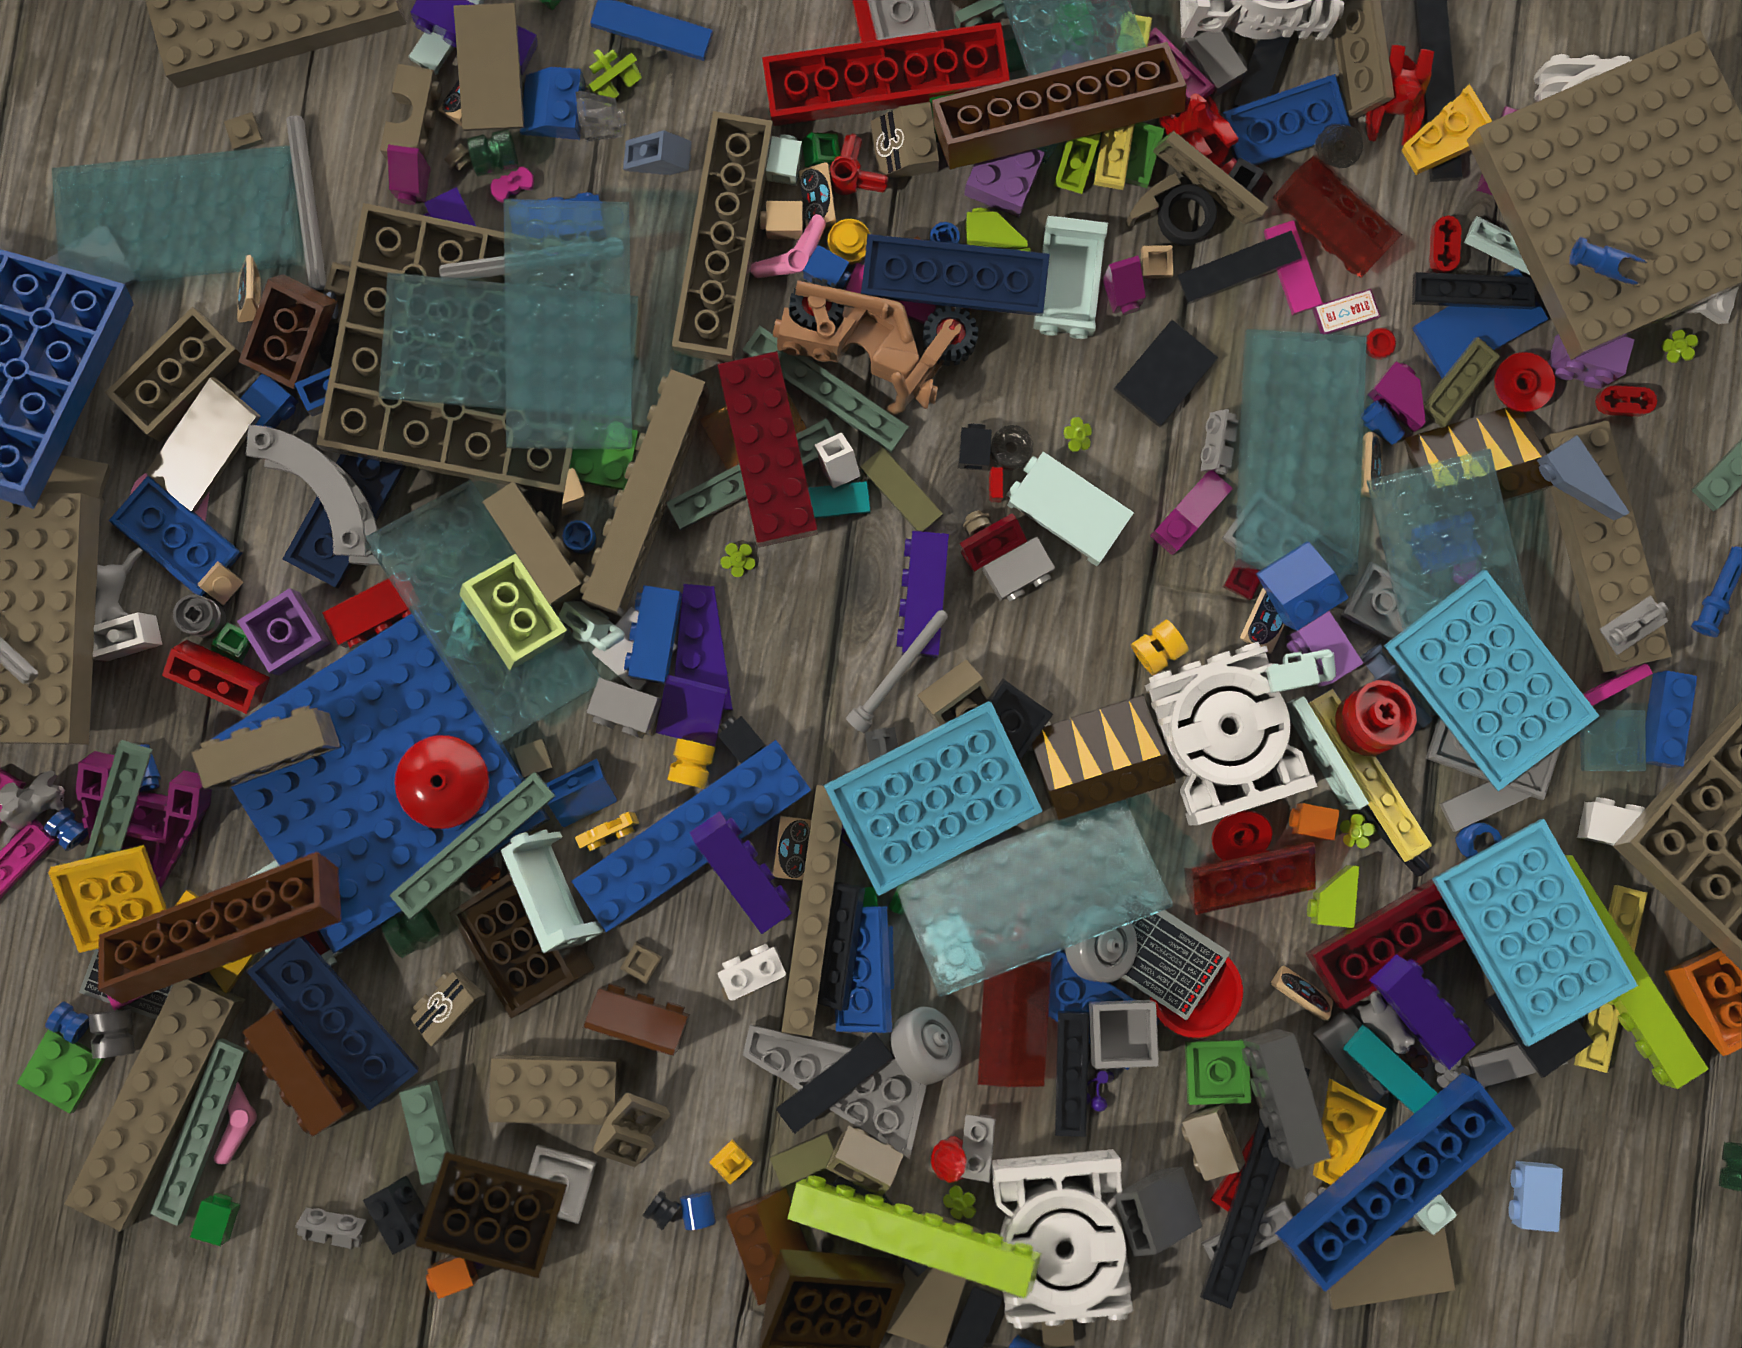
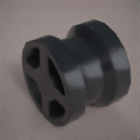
M660 1190L642 1216L646 1219L654 1220L657 1227L663 1230L681 1204L677 1201L671 1202L666 1198V1193Z

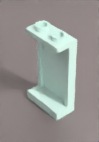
M1056 216L1047 217L1042 253H1048L1050 256L1043 316L1034 317L1033 329L1040 330V333L1044 335H1057L1058 332L1070 333V337L1076 339H1086L1088 336H1093L1096 329L1095 318L1104 240L1107 235L1108 223Z
M1042 452L1039 458L1032 456L1023 470L1027 475L1022 483L1016 480L1006 496L1011 499L1007 506L1010 508L1015 507L1086 555L1089 562L1098 566L1134 512L1045 452Z
M542 830L531 836L527 832L512 837L510 839L511 844L501 849L543 953L582 945L604 932L599 921L583 923L551 847L554 842L562 838L560 831L548 833L547 830Z

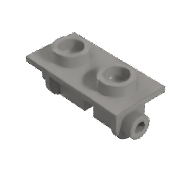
M1228 409L1211 412L1206 422L1207 434L1205 446L1201 452L1202 472L1216 470L1215 473L1226 475L1228 469L1232 467L1234 448L1225 446V441L1235 442L1239 421L1236 420L1237 415L1229 413Z
M1650 595L1599 630L1616 655H1618L1668 622L1665 614L1669 610L1665 603L1660 602L1657 604Z
M965 1115L962 1149L966 1156V1167L961 1178L990 1182L996 1121L990 1115Z
M306 1207L296 1224V1228H298L297 1235L303 1236V1240L325 1244L329 1234L332 1235L331 1245L352 1250L354 1247H360L362 1242V1235L360 1233L367 1220L356 1218L353 1215H341L319 1208L312 1209Z

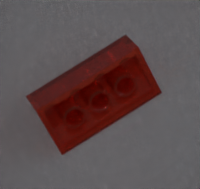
M1315 155L1294 171L1272 197L1284 213L1292 215L1306 233L1314 235L1328 253L1335 254L1350 273L1357 274L1360 278L1402 236L1398 230Z
M1301 842L1184 868L1185 888L1195 915L1316 889L1314 842Z
M996 957L985 959L978 1070L979 1085L1001 1087L1045 1086L1052 962Z

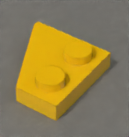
M627 812L615 820L603 823L576 836L575 839L579 848L588 847L589 851H593L606 845L605 839L616 834L617 838L620 839L634 833L633 826L640 823L635 812Z

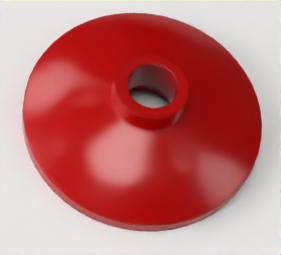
M1530 352L1515 353L1507 357L1497 368L1494 378L1495 391L1502 403L1510 409L1518 412H1532L1543 407L1551 399L1555 390V375L1549 363L1539 355ZM1518 380L1525 382V389H1520L1517 386Z
M1244 810L1224 817L1215 827L1211 839L1212 847L1217 856L1226 862L1246 863L1259 857L1268 848L1272 839V827L1267 818L1256 811Z

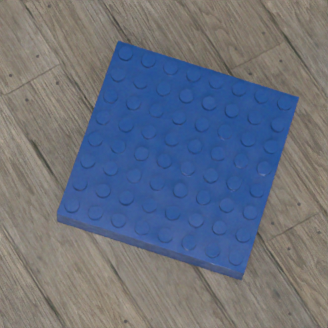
M0 249V500L34 509L134 303L126 285L123 283Z
M416 611L212 738H219L220 741L232 738L230 733L247 727L250 730L261 728L262 721L274 717H279L280 720L292 716L291 711L305 706H309L310 709L318 708L320 711L329 712L341 748L232 786L231 788L279 866L318 851L338 867L341 922L319 930L333 954L343 952L403 914L404 912L390 897V894L525 780L449 656L445 655L443 646L426 619ZM438 735L453 736L471 744L483 757L489 773L488 794L478 813L462 825L446 829L430 828L414 821L401 807L395 791L396 770L403 755L417 742ZM438 775L434 777L433 785L440 787L443 779ZM540 809L471 869L510 845L512 837L525 832L530 833L551 820L545 809Z

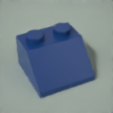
M548 67L525 76L523 96L524 128H520L521 135L580 140L586 83L581 69Z
M1308 541L1256 573L1283 624L1296 631L1349 598L1334 570Z

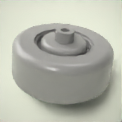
M1090 907L1084 909L1074 917L1068 927L1065 938L1067 960L1073 971L1085 980L1107 983L1122 978L1133 965L1137 952V936L1132 922L1124 913L1114 908Z
M918 1007L898 1018L893 1025L891 1032L892 1051L898 1065L909 1078L917 1083L930 1085L951 1076L957 1070L961 1061L960 1040L952 1023L940 1011L931 1007Z

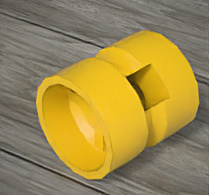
M1167 619L1152 629L1151 636L1144 634L1131 644L1136 657L1151 675H1156L1167 667L1169 659L1175 661L1189 651L1179 631ZM1157 645L1161 651L1157 652L1154 646Z
M677 738L673 753L677 761L671 763L667 780L705 789L710 774L706 766L712 764L716 747Z

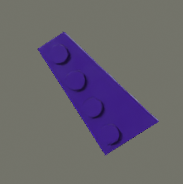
M684 584L675 677L727 689L723 710H733L715 587Z

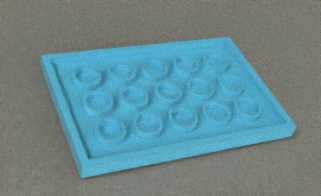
M1482 570L1384 645L1389 654L1497 791L1503 789L1599 717V714L1487 570Z
M990 701L823 785L878 896L1043 812Z
M1539 819L1432 878L1524 1045L1530 1046L1638 986L1544 819Z

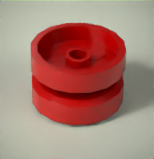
M1376 680L1351 693L1339 704L1335 715L1336 730L1341 741L1351 751L1362 756L1375 757L1403 743L1414 732L1417 722L1416 708L1411 697L1400 686L1390 681Z

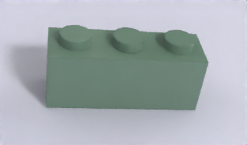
M437 1080L409 1087L399 1092L422 1185L435 1181L445 1151L455 1154Z

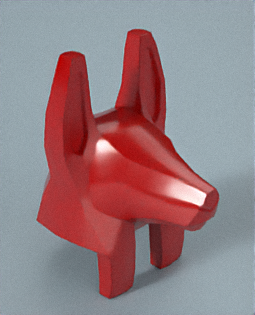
M1391 45L1389 63L1395 98L1366 113V129L1369 141H1376L1384 113L1404 116L1402 146L1419 131L1424 116V96L1432 76L1434 51L1420 49L1418 60L1415 64L1409 56L1405 55L1406 46Z
M1194 93L1190 96L1185 111L1180 113L1179 118L1175 114L1159 118L1162 128H1165L1164 132L1166 135L1174 131L1219 168L1224 165L1230 147L1239 142L1232 125L1219 114L1216 103L1210 96L1204 99L1199 94Z

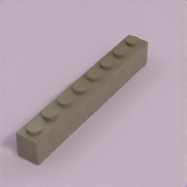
M816 785L781 1031L782 1033L810 1037L813 1036L843 825L822 785Z

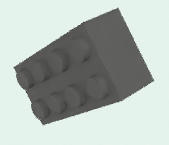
M1274 1029L1243 1039L1245 1048H1242V1056L1245 1064L1248 1067L1251 1066L1254 1078L1250 1082L1255 1096L1260 1097L1263 1108L1259 1109V1113L1264 1126L1269 1127L1271 1139L1268 1140V1144L1273 1157H1278L1280 1161L1294 1169L1330 1159L1331 1155L1295 1034Z

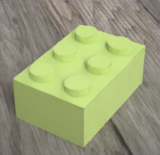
M516 553L462 584L459 595L510 671L562 641L567 631Z

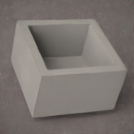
M598 678L587 713L594 716L592 722L614 729L615 724L623 726L621 732L643 739L644 734L650 736L653 734L662 700L658 697Z
M1154 1001L1089 1002L1091 1064L1095 1069L1159 1066L1156 1003Z

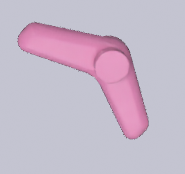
M814 215L797 244L788 253L751 264L750 271L753 276L764 278L803 272L825 229L826 222L821 215Z
M239 1082L236 1084L227 1107L230 1117L228 1125L213 1158L217 1164H228L257 1119L256 1111L250 1105Z

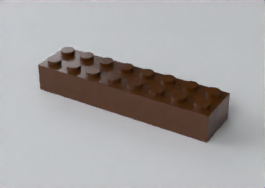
M1163 42L932 100L934 127L947 164L951 170L1184 112L1187 85L1168 42Z
M317 851L100 934L98 990L122 1004L341 922L338 867Z

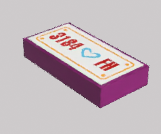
M1371 289L1314 306L1312 309L1321 337L1374 321L1381 317Z

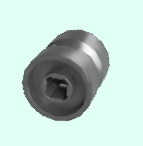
M187 595L176 603L173 610V619L181 631L201 638H211L223 629L226 623V614L218 602L200 595Z
M131 1009L89 1014L90 1032L95 1034V1038L91 1041L93 1059L135 1053L133 1035L128 1033V1030L132 1027Z

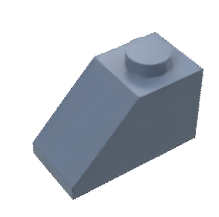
M664 130L626 140L623 170L663 175L688 171L691 160V141Z

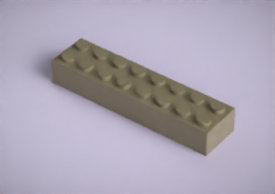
M713 111L672 340V349L675 355L723 363L735 360L767 178V161L771 139L774 136V126L771 120Z
M672 369L668 377L663 376L660 381L658 393L661 396L657 405L652 404L648 412L647 422H650L646 434L641 433L638 438L636 450L639 453L635 462L630 461L626 469L625 478L628 479L624 491L619 490L614 501V507L617 508L613 519L608 518L604 526L602 535L606 536L602 548H596L591 564L595 565L591 577H585L580 593L584 594L582 599L587 604L619 617H623L628 609L665 513L666 502L670 500L710 396L705 381Z
M1609 420L1549 434L1539 441L1545 452L1549 453L1567 440L1578 435L1630 512L1613 521L1557 487H1550L1600 674L1672 657L1664 624L1618 655H1616L1599 630L1650 595L1658 604Z
M198 976L173 985L64 1203L65 1205L120 1232L134 1224L188 1116L215 1043L218 1039H226L245 1001L244 998L231 992L226 993L221 987Z

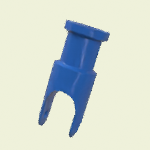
M1580 237L1573 246L1569 264L1574 266L1582 264L1593 268L1594 272L1624 283L1639 284V282L1625 278L1619 273V263L1624 257L1641 263H1647V261L1607 245L1602 248L1587 243L1586 238Z

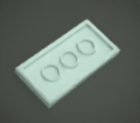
M1302 696L1287 702L1286 706L1291 723L1343 809H1361L1368 805V800L1306 698Z

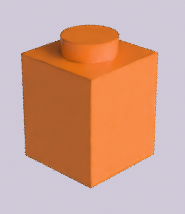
M1298 803L1296 809L1293 808L1291 810L1289 826L1293 827L1292 834L1323 840H1335L1340 810Z
M455 1256L433 1263L427 1269L429 1274L426 1275L428 1287L432 1293H436L438 1299L474 1286L479 1280L473 1261Z

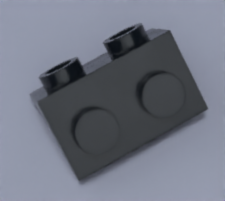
M404 1176L363 1200L393 1255L415 1244L425 1211L409 1178Z

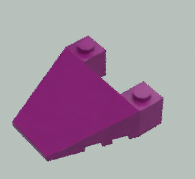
M97 751L92 752L78 762L76 782L77 799L81 801L84 812L82 821L84 828L88 829L89 837L92 834L115 755ZM182 771L169 782L168 796L143 791L139 793L122 850L145 846L160 891L211 803L212 789L203 788L199 773Z

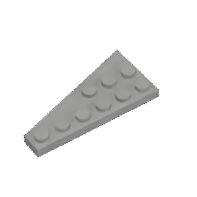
M750 1024L742 1056L799 1090L852 1048ZM893 1057L828 1109L865 1130L884 1144L892 1145L898 1152L910 1159L926 1085L917 1083L909 1078Z

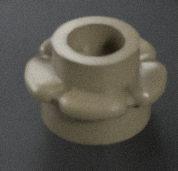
M462 144L456 146L444 159L449 165L448 169L456 168L458 171H461L472 160L469 157L471 149H466Z
M980 510L970 513L965 518L964 530L968 531L971 537L990 526V514H984Z

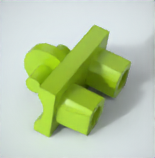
M597 49L593 52L597 61L589 66V69L593 74H596L603 68L605 73L586 87L591 94L595 92L605 104L609 103L620 95L611 83V79L619 74L629 88L642 78L634 64L637 59L633 53H630L612 67L610 62L618 57L615 51L612 49L606 55H603Z

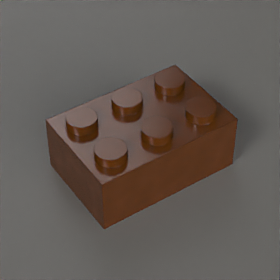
M284 274L268 279L238 362L292 389L296 388L294 383L310 377L338 301Z

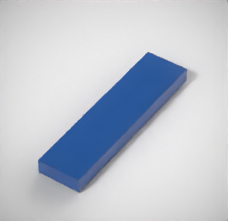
M597 0L590 22L593 28L705 61L713 36V30L616 0Z

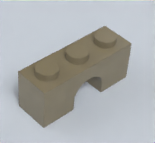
M403 64L397 65L392 94L398 103L410 105L413 107L411 116L402 123L386 121L380 151L386 160H388V144L418 148L423 157L428 156L430 141L427 139L429 128L433 129L436 120V113L433 110L435 100L440 99L442 84L433 70Z

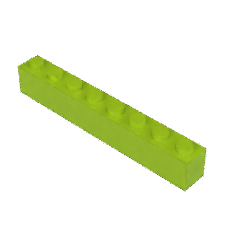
M1565 855L1638 985L1608 1003L1615 1005L1620 1013L1618 1015L1619 1022L1628 1032L1631 1031L1636 1038L1635 1046L1644 1058H1648L1654 1067L1652 1073L1661 1085L1679 1089L1707 1071L1708 1067L1572 855Z
M809 1175L808 1178L806 1177L796 1182L788 1215L789 1220L1026 1298L1033 1291L1041 1253L1034 1252V1248L1028 1244L1017 1242L1013 1245L1004 1242L1002 1236L994 1233L982 1235L973 1232V1227L967 1224L955 1223L952 1225L943 1222V1218L936 1214L925 1213V1215L915 1213L911 1206L905 1204H895L893 1206L884 1203V1198L880 1196L857 1194L855 1189L850 1186L837 1185L835 1187L826 1184V1179L819 1176Z

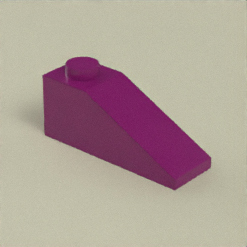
M1213 470L1208 471L1150 536L1173 556L1233 488Z

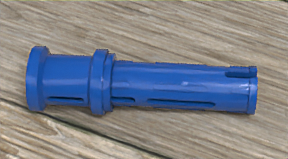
M1731 547L1711 595L1703 599V609L1697 621H1693L1691 625L1696 632L1709 637L1719 636L1720 630L1718 628L1724 615L1729 614L1730 604L1728 602L1742 574L1741 547Z

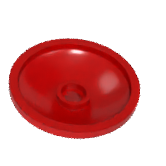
M447 735L428 737L414 744L401 758L395 775V791L403 810L419 824L436 829L453 828L469 821L483 806L489 790V773L481 754L468 742ZM439 775L442 777L443 783L440 787H435L433 779Z
M1228 957L1187 1020L1151 996L1150 1000L1156 1003V1015L1167 1028L1185 1037L1205 1038L1220 1033L1237 1017L1243 1002V982L1237 967Z

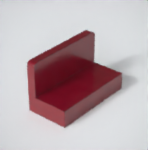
M1011 513L959 544L962 548L961 554L975 572L1026 543L1027 539L1017 518Z

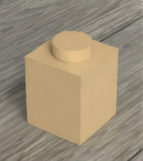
M766 201V211H760V228L766 229L767 239H800L803 234L802 201Z

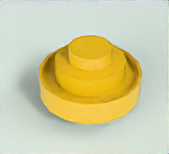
M844 219L837 222L828 233L827 243L829 251L849 261V265L860 263L865 259L867 236L870 234L869 229L864 223L856 219Z

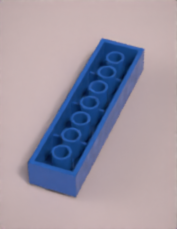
M775 740L571 882L605 932H609L709 863L695 845L689 833L690 831L721 811L726 820L731 817L735 820L742 831L738 835L742 840L812 791L778 741Z
M1461 1073L1275 1232V1234L1310 1279L1326 1292L1511 1133L1514 1127L1481 1083Z

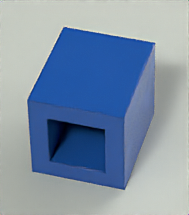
M817 245L803 269V276L807 281L812 282V278H817V283L821 284L823 278L827 280V286L834 283L837 289L841 288L842 290L847 286L852 274L849 273V261Z

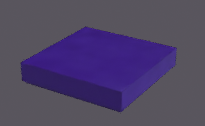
M667 675L656 733L715 747L727 689Z

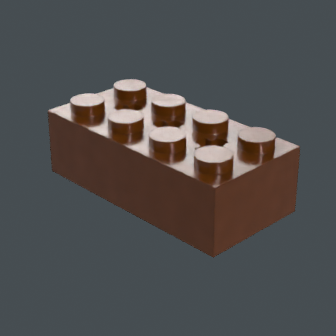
M279 1008L271 1011L242 1031L246 1037L244 1042L252 1054L259 1056L263 1062V1072L271 1081L275 1080L281 1089L279 1091L281 1099L288 1107H293L298 1115L297 1122L305 1133H310L313 1137L359 1107L340 1077Z

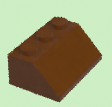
M608 983L607 988L602 986L598 989L585 1020L584 1028L672 1056L676 1054L680 1048L690 1014L684 1012L685 1007L671 1002H667L666 1006L654 1003L655 997L643 993H638L637 997L625 994L626 988Z
M786 1187L732 1207L726 1213L728 1224L758 1306L766 1303L770 1275L780 1249L809 1251L800 1224L788 1219L792 1202Z

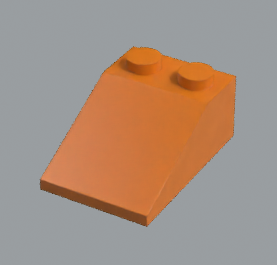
M1716 947L1664 971L1677 1000L1720 1054L1727 1056L1741 1049L1742 970Z

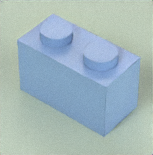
M1516 1161L1515 1169H1512L1510 1178L1511 1186L1514 1188L1513 1200L1509 1202L1508 1208L1512 1224L1521 1229L1559 1232L1562 1168L1554 1164Z

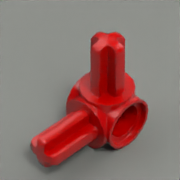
M856 134L845 136L841 155L836 157L830 166L832 188L840 195L852 194L857 192L858 188L884 193L888 186V176L862 170V165L857 161L862 139ZM841 174H849V175H850L848 178H839V177H838V176L841 175Z

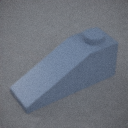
M1578 435L1537 460L1540 465V473L1547 481H1551L1558 489L1613 521L1630 513Z

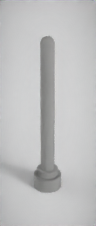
M939 610L866 703L863 706L859 705L857 709L853 708L848 714L846 720L855 729L862 733L869 729L873 723V712L947 620L948 615L945 611Z

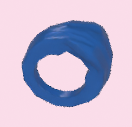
M1473 823L1464 827L1455 837L1456 844L1460 852L1468 859L1478 854V851L1474 850L1473 843L1476 835L1489 832L1494 838V844L1502 840L1499 831L1489 824Z

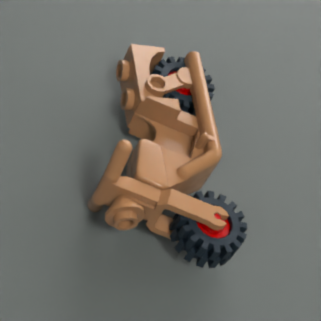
M812 278L811 283H808L807 279L797 281L794 293H791L789 308H784L782 320L776 319L773 337L778 338L777 349L779 351L794 356L813 357L822 362L832 361L838 363L851 344L862 346L869 354L871 373L894 385L897 392L896 401L886 407V411L894 416L905 411L914 396L924 409L928 408L929 403L935 404L938 386L932 385L934 380L932 378L943 363L944 366H949L950 361H954L955 366L960 364L961 359L964 362L968 360L969 354H973L976 346L978 327H975L976 320L974 317L969 319L970 313L968 311H965L964 314L960 313V307H956L955 312L951 311V306H945L944 312H942L941 307L936 309L935 315L931 313L924 325L922 346L926 351L919 361L905 307L900 302L837 289L834 283L827 286L826 279L822 278V282L819 284L817 283V278Z

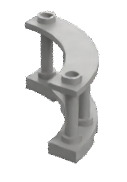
M248 425L246 456L265 459L264 467L267 469L281 470L301 477L319 497L326 510L332 529L333 554L349 556V563L382 566V544L379 527L376 524L369 501L354 479L330 458L296 436L265 426Z

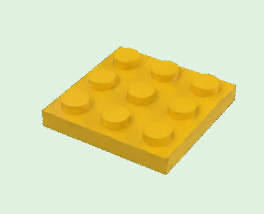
M144 845L50 867L48 872L79 953L98 949L100 934L167 909Z

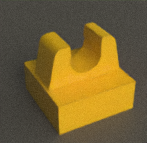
M732 1139L709 1163L731 1185L753 1164V1160Z

